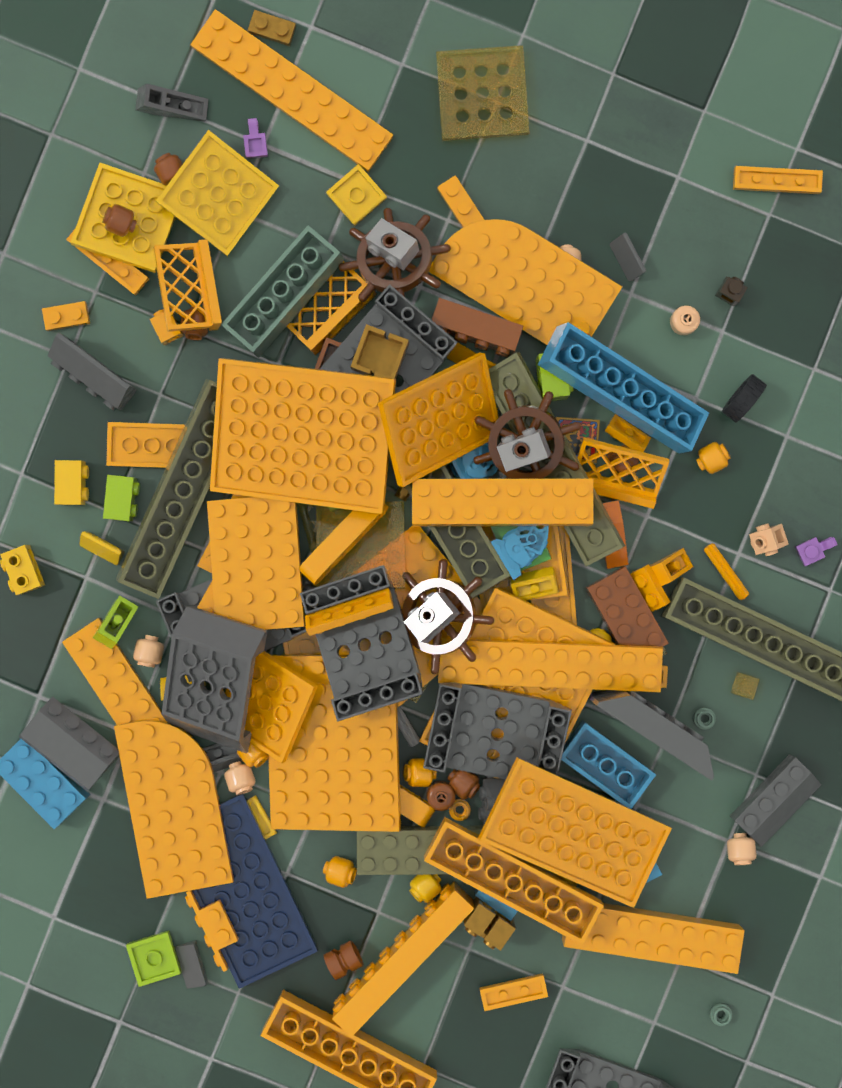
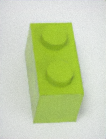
M107 475L103 519L133 521V517H137L138 505L135 504V497L140 492V483H137V478Z
M119 595L93 638L112 649L119 641L138 606Z

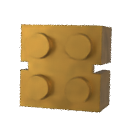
M366 324L350 367L353 371L371 376L374 373V376L396 379L407 351L409 340L389 333V340L385 339V331Z
M475 897L473 900L474 910L464 919L465 930L474 937L477 935L483 937V942L491 949L496 947L501 951L516 930L514 920L510 921L496 910L492 912V907L478 897Z

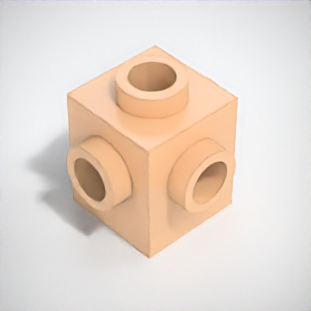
M769 523L756 527V532L749 534L751 546L754 548L756 555L765 553V556H770L778 553L777 549L789 544L782 524L771 527Z

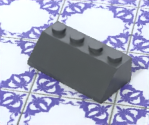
M59 332L57 333L48 353V357L53 360L51 364L60 371L63 369L67 370L70 373L68 377L77 384L82 382L88 386L86 391L94 397L100 395L104 398L105 401L103 403L113 411L115 408L122 411L137 389L68 337Z
M53 696L37 712L19 735L23 741L87 792L119 755L118 748Z
M789 754L730 817L762 847L821 786V783L796 757Z

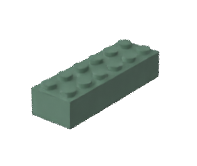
M308 225L221 325L259 358L345 259L341 252Z

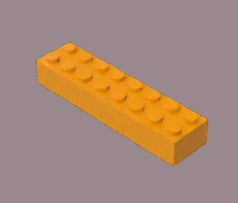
M418 479L412 482V525L592 526L593 479Z
M444 817L424 855L425 862L581 945L585 943L604 907L601 899L537 865L480 841L478 834Z
M455 881L451 885L447 883L441 889V895L436 900L432 899L424 907L426 911L421 916L416 915L411 920L408 930L406 932L402 930L395 937V943L390 948L387 946L379 954L380 959L375 964L371 962L366 967L364 976L361 979L356 978L350 984V990L345 995L343 993L339 995L334 1001L335 1006L332 1009V1020L350 1037L368 1021L474 910L473 899Z
M603 903L604 907L583 945L562 935V943L567 948L738 974L745 930L735 923Z
M285 990L279 996L262 1029L261 1036L358 1088H433L437 1080V1070L361 1030H358L350 1037L332 1020L333 1015Z

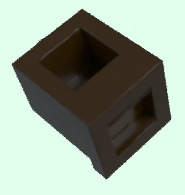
M726 276L715 296L734 307L740 302L748 287L743 285L744 282L741 279Z

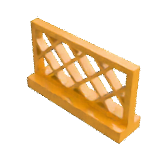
M208 239L199 240L198 243L154 245L153 249L167 332L209 328V331L218 330L222 320ZM183 250H193L194 258L191 262L180 255ZM168 251L174 258L168 264L161 259L160 252ZM176 259L187 266L182 273H179L171 266ZM189 268L197 274L198 279L194 283L183 276ZM167 270L178 277L172 285L164 279V274ZM180 279L190 286L185 295L175 288ZM193 289L201 295V300L198 304L187 297ZM171 291L182 298L176 306L168 301L167 295ZM184 300L194 307L189 315L178 308ZM198 310L204 315L205 322L197 323L191 316ZM174 312L185 319L182 324L172 325L171 316Z
M354 270L345 271V277H333L332 274L327 280L329 281V292L317 291L313 296L314 307L302 308L298 314V323H289L286 326L315 356L322 350L326 337L333 339L376 295L374 290L366 301H359L358 296L367 283ZM357 280L361 284L356 291H348V281ZM333 281H344V292H333ZM317 296H329V307H317ZM333 296H344V303L340 307H332ZM317 311H329V319L326 322H317ZM302 312H314V322L302 323ZM313 326V335L306 340L302 336V327Z
M583 437L577 458L581 465L588 463L592 468L591 471L585 473L589 479H593V487L597 495L654 509L659 489L669 465V459ZM586 445L595 447L598 452L588 456L585 451ZM615 452L620 458L610 462L605 454ZM602 457L606 464L596 468L592 460ZM634 457L638 458L641 463L631 467L627 460ZM623 462L627 470L617 473L613 466ZM658 463L662 464V468L652 472L648 465ZM608 468L613 473L611 477H604L600 474L601 471ZM645 468L648 475L638 478L635 471ZM631 474L635 481L630 483L624 482L621 477ZM652 479L655 487L654 489L647 488L642 483Z

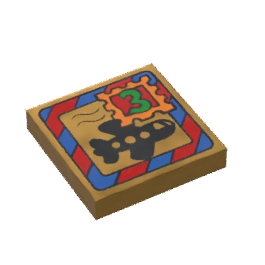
M556 417L561 427L574 422L581 424L580 430L565 435L576 456H578L583 437L598 441L600 420ZM586 445L585 451L588 456L598 452L595 447ZM597 459L592 460V462L597 464Z

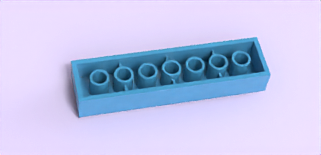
M569 322L556 327L538 363L540 367L677 453L693 450L709 415V412Z

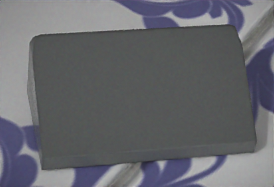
M626 232L610 243V248L628 281H632L646 272V268Z
M218 743L203 748L210 760L213 773L228 768L232 763L238 761L243 763V760L237 754V750Z
M196 940L175 946L187 989L206 986L208 979Z

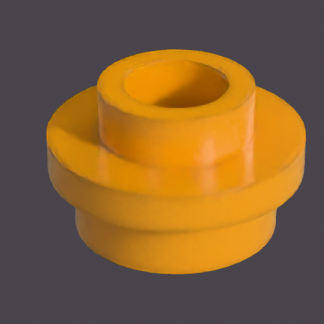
M456 799L452 807L449 808V813L454 820L463 821L469 817L471 808L466 800ZM462 806L464 811L457 813L456 807Z

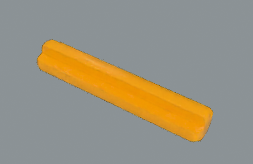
M713 543L706 546L704 552L739 600L745 599L749 595L748 590Z

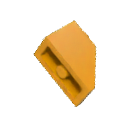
M684 548L650 565L661 586L672 582L693 568Z

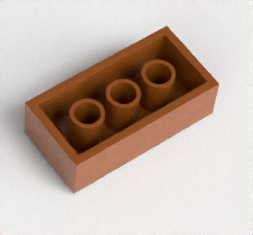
M439 298L432 317V321L448 335L455 337V341L466 344L467 341L474 343L475 348L487 351L488 348L495 350L496 355L508 358V355L514 354L523 329V325Z
M622 566L585 587L617 645L663 647L669 644L626 567Z

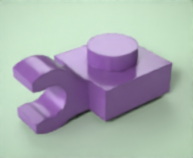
M257 118L248 119L250 135H243L246 159L268 157L266 134L259 133Z
M814 537L795 546L803 565L807 566L824 558L823 551L838 544L834 537H829L821 542H818L817 538Z

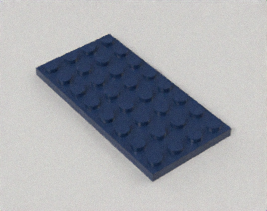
M243 793L220 803L234 882L192 890L200 908L218 900H221L239 939L237 942L220 950L239 989L318 952V947Z

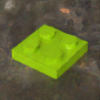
M169 930L126 944L139 987L181 974L182 971Z

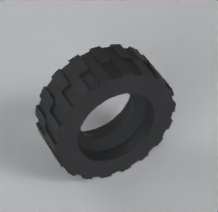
M754 374L750 375L731 396L724 406L722 413L737 423L756 403L767 385Z

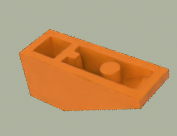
M619 500L602 503L625 544L623 548L605 557L606 567L609 569L629 565Z

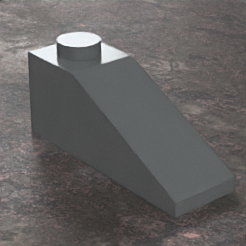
M147 83L138 88L136 111L157 116L206 121L207 98Z

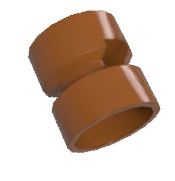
M352 940L340 945V950L333 949L323 955L325 963L335 980L346 976L348 970L355 971L364 966L361 955Z

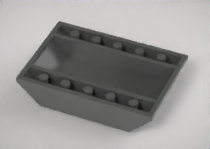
M603 690L594 692L589 696V699L596 706L711 781L713 780L714 773L708 745L702 742L703 736L634 691Z

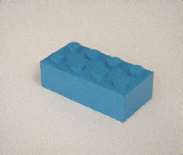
M583 720L564 745L561 759L563 762L630 809L633 808L656 776L651 769Z
M22 739L0 759V775L53 829L57 828L91 795Z

